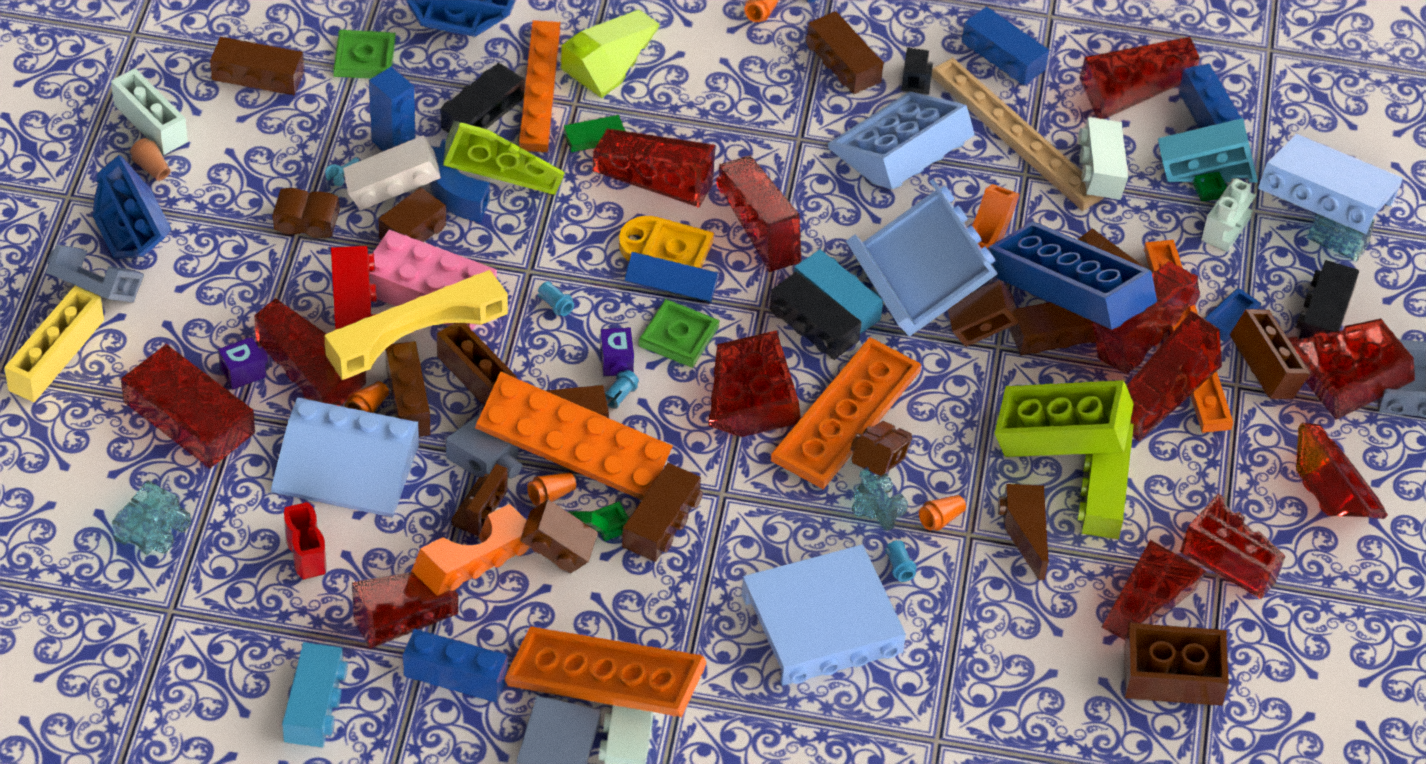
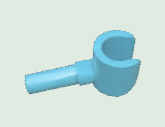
M355 157L341 167L337 164L329 165L325 169L326 179L330 180L334 177V185H343L345 181L343 168L359 162V159Z

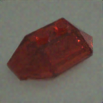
M1302 422L1298 427L1296 471L1303 480V486L1313 493L1320 502V509L1328 516L1385 519L1388 513L1384 505L1335 441L1329 438L1325 429L1318 424Z

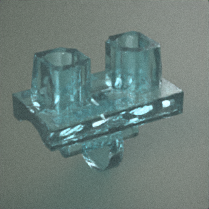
M868 469L861 471L859 476L862 481L857 491L853 494V498L856 501L852 505V512L857 517L866 515L869 519L876 517L885 531L893 529L895 519L907 513L908 501L902 494L888 497L886 493L892 491L893 484L887 473L879 476L877 474L872 475Z

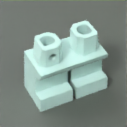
M1235 179L1232 184L1228 185L1207 216L1202 241L1226 252L1229 251L1252 216L1253 210L1248 207L1256 195L1250 192V184L1240 179Z

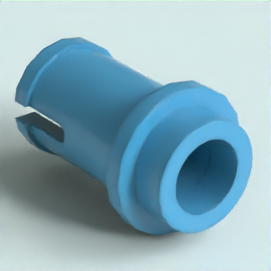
M550 281L544 282L538 288L539 293H537V296L549 304L556 315L567 316L572 312L574 302L571 295L563 294Z
M630 370L619 372L616 376L617 380L605 392L606 401L609 398L612 399L607 404L609 407L617 409L625 397L638 388L639 379Z
M895 540L887 545L888 548H885V552L893 566V577L900 582L910 581L916 575V563L910 560L903 541Z

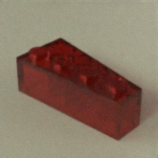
M1188 36L1087 56L1084 58L1079 78L1096 118L1106 119L1180 85L1183 69L1198 66L1200 57L1191 37Z
M607 128L593 151L592 171L700 208L713 185L716 145Z
M748 155L718 164L719 176L716 178L717 187L720 193L724 194L768 271L773 272L802 262L800 215L753 157Z
M1168 261L1152 274L1157 298L1156 303L1114 329H1109L1093 322L1098 359L1126 375L1135 366H1139L1147 352L1161 342L1163 335L1171 326H1175L1179 322L1186 309L1198 301L1200 296L1198 276Z
M275 298L254 315L256 340L272 359L284 368L287 377L292 383L295 382L300 387L306 399L341 406L347 401L350 394L359 391L366 385V371L342 380L326 357L324 338L326 333Z
M1193 311L1186 316L1127 384V389L1134 404L1130 423L1134 424L1132 437L1139 442L1222 367L1219 329Z

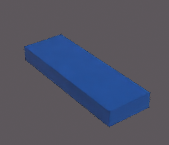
M632 252L624 281L712 303L719 273Z

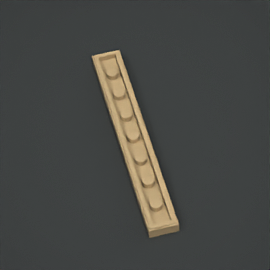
M951 58L932 69V78L961 104L967 105V109L1080 210L1084 211L1104 199V197L1087 195L1085 182L1081 180L1082 171L958 61Z

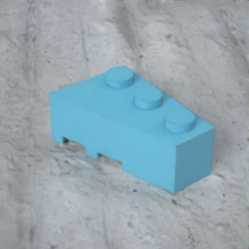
M1243 118L1158 138L1168 182H1193L1195 175L1220 171L1225 182H1231L1232 178H1248L1249 182H1258Z

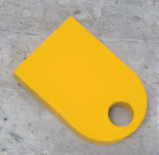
M640 216L631 219L622 227L619 234V249L622 256L628 262L630 261L631 253L636 252L702 268L713 244L714 233L656 216ZM631 235H638L641 237V239L631 240L628 237Z

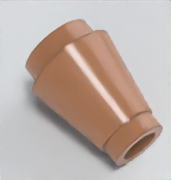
M142 138L131 147L132 161L157 181L165 179L170 174L171 170L155 141Z

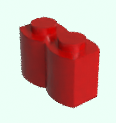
M308 502L285 507V537L287 546L293 553L295 571L303 580L324 575L327 569L325 540L323 534L317 528V516L314 508Z

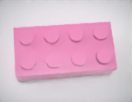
M388 230L372 253L374 254L375 272H369L370 284H376L377 299L394 306H399L417 297L427 295L445 286L455 284L488 270H491L497 278V269L392 230ZM445 323L444 325L450 326L454 323ZM466 323L473 331L476 324Z

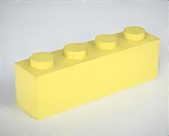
M76 285L69 291L4 367L8 391L35 403L104 321L101 296Z

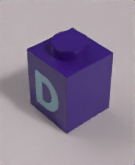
M631 327L600 329V355L603 377L617 376L619 372H624L625 370H630L634 373V349Z
M253 337L218 349L220 370L232 390L266 378L265 364L269 363L265 349L262 346L258 347Z

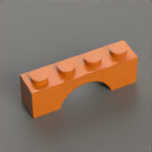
M508 504L487 515L478 536L481 541L480 544L461 545L442 537L420 548L411 571L437 596L448 590L454 591L463 582L471 578L477 579L494 566L498 568L508 559L516 555H523L530 548L520 541L527 520L513 506Z

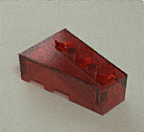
M1218 493L1188 525L1179 552L1262 599L1276 583L1286 556L1260 531L1254 532L1244 523L1245 517L1239 511L1234 513L1224 504L1225 498Z
M1150 540L1105 619L1102 628L1125 640L1129 623L1154 624L1196 590L1206 570Z
M413 572L352 582L354 622L370 649L412 633L414 628L419 630L459 614L456 590H448L437 596Z

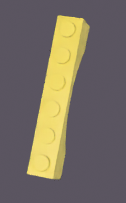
M491 270L473 275L455 284L445 286L442 289L417 297L412 301L325 334L326 357L341 379H347L371 369L376 359L388 346L415 330L445 323L482 325L507 315L508 294Z

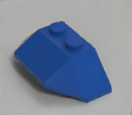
M405 0L420 26L472 37L478 36L510 16L516 0Z
M120 155L115 157L97 173L96 182L98 185L94 196L92 217L112 256L115 259L143 257L165 239L172 230L152 190Z

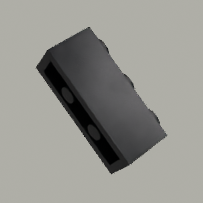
M498 62L491 69L485 70L472 84L465 86L452 100H448L443 104L440 111L441 129L449 133L454 121L484 129L489 128L524 99V78Z
M1325 260L1321 271L1315 270L1311 282V287H1314L1315 290L1314 292L1308 290L1303 305L1304 308H1308L1307 313L1300 312L1296 328L1301 330L1298 342L1333 352L1360 270Z
M798 272L793 273L771 290L769 310L777 318L784 320L793 327L797 334L807 338L819 351L826 353L835 360L859 342L861 321Z

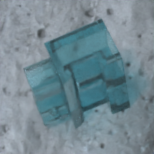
M1316 213L1314 225L1310 229L1307 239L1330 250L1335 244L1333 251L1357 262L1370 243L1375 220H1372L1368 233L1364 234Z
M147 480L133 496L131 502H128L113 519L114 539L125 546L128 542L137 545L145 555H148L152 549L166 554L174 542L173 535L168 531L170 528H173L181 533L185 532L191 525V515L179 506V498L176 495Z

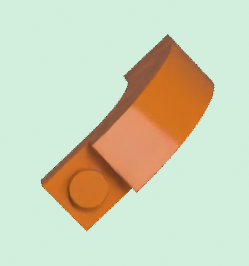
M995 184L985 188L980 207L972 224L982 239L978 243L981 249L986 246L989 250V246L1004 238L1013 216L1019 193Z

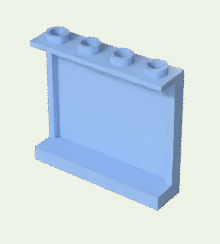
M1296 134L1267 162L1258 189L1367 234L1376 213L1384 204L1391 207L1394 203L1403 178Z
M934 179L929 181L935 189L934 192L867 240L862 242L856 234L846 240L895 321L909 337L998 274L992 266V263L996 261L986 246L981 249L978 243L982 239L974 227L971 225L967 228L964 223L969 220L959 205L955 208L951 202L955 198L946 185L940 188Z
M863 544L743 576L742 598L746 605L752 604L782 670L780 681L782 686L791 683L799 684L813 677L832 675L838 670L853 666L861 667L868 662L882 658H893L903 653L906 633Z

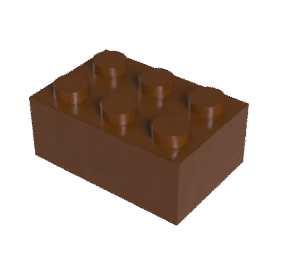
M1129 623L1124 642L1125 699L1223 706L1229 685L1227 630Z

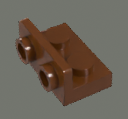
M496 464L490 474L486 473L483 477L477 479L452 517V526L479 536L487 515L496 510L508 491V468Z

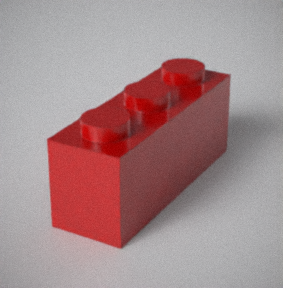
M368 246L331 247L336 330L376 315L371 314V302H377L376 284H370L369 272H375L374 254H368Z

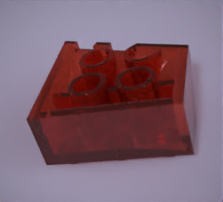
M1381 318L1344 326L1343 330L1326 334L1325 330L1313 332V337L1298 339L1297 336L1288 338L1310 372L1305 382L1335 420L1381 398L1385 389L1397 390L1415 381L1414 357Z
M777 330L717 344L714 384L711 394V411L708 421L710 427L739 437H745L798 423L801 419L799 400Z

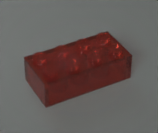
M167 344L121 378L124 403L210 469L255 434L253 409Z

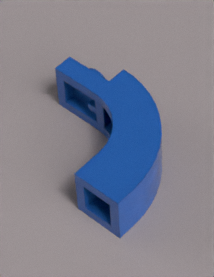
M443 138L439 148L431 146L435 152L441 176L440 179L429 183L431 192L435 198L446 205L447 211L461 218L481 223L490 203V182L465 176L455 168L443 166L446 139Z

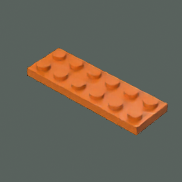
M869 337L772 452L771 461L824 490L852 456L853 451L850 450L856 434L862 435L868 426L874 427L879 423L920 373L921 363Z
M501 371L475 429L640 500L644 498L663 470L673 447L668 443Z
M530 626L504 680L509 687L682 717L707 662L703 655Z

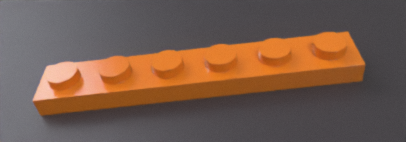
M532 21L519 147L526 151L548 152L561 22Z

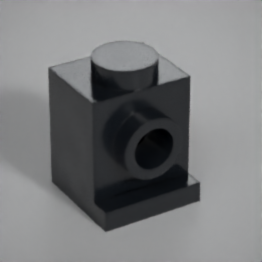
M907 47L901 91L929 95L933 62H928L929 50Z

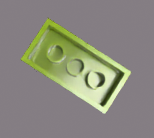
M1124 380L1006 386L994 434L1005 457L1124 452L1134 404Z

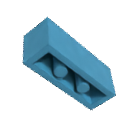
M821 249L794 267V273L798 272L861 321L860 334L881 320L883 300L875 291H871L854 274H850L838 264L836 259L829 257Z
M303 642L282 723L284 743L324 748L326 735L332 736L335 716H332L333 708H339L341 700V688H338L340 680H346L348 661H343L342 647Z

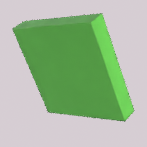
M339 29L333 69L334 77L371 79L393 66L396 33Z
M665 299L639 338V347L693 368L718 330L720 320Z

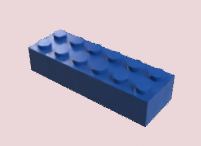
M1035 221L1030 222L988 247L996 260L992 263V266L998 273L995 278L1109 329L1121 326L1123 322L1136 314L1144 312L1146 308L1157 302L1151 270Z

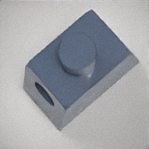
M481 413L446 438V458L477 477H483L486 473L490 474L496 464L508 468V478L510 479L516 477L522 469V464L516 460L518 457L517 446L475 429Z

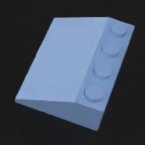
M909 91L827 144L832 152L871 183L886 187L887 189H895L900 187L911 176L923 172L924 168L931 163L943 159L944 155L951 150L963 146L965 141L975 134L967 105Z
M297 397L287 423L271 492L393 518L419 447L418 422Z

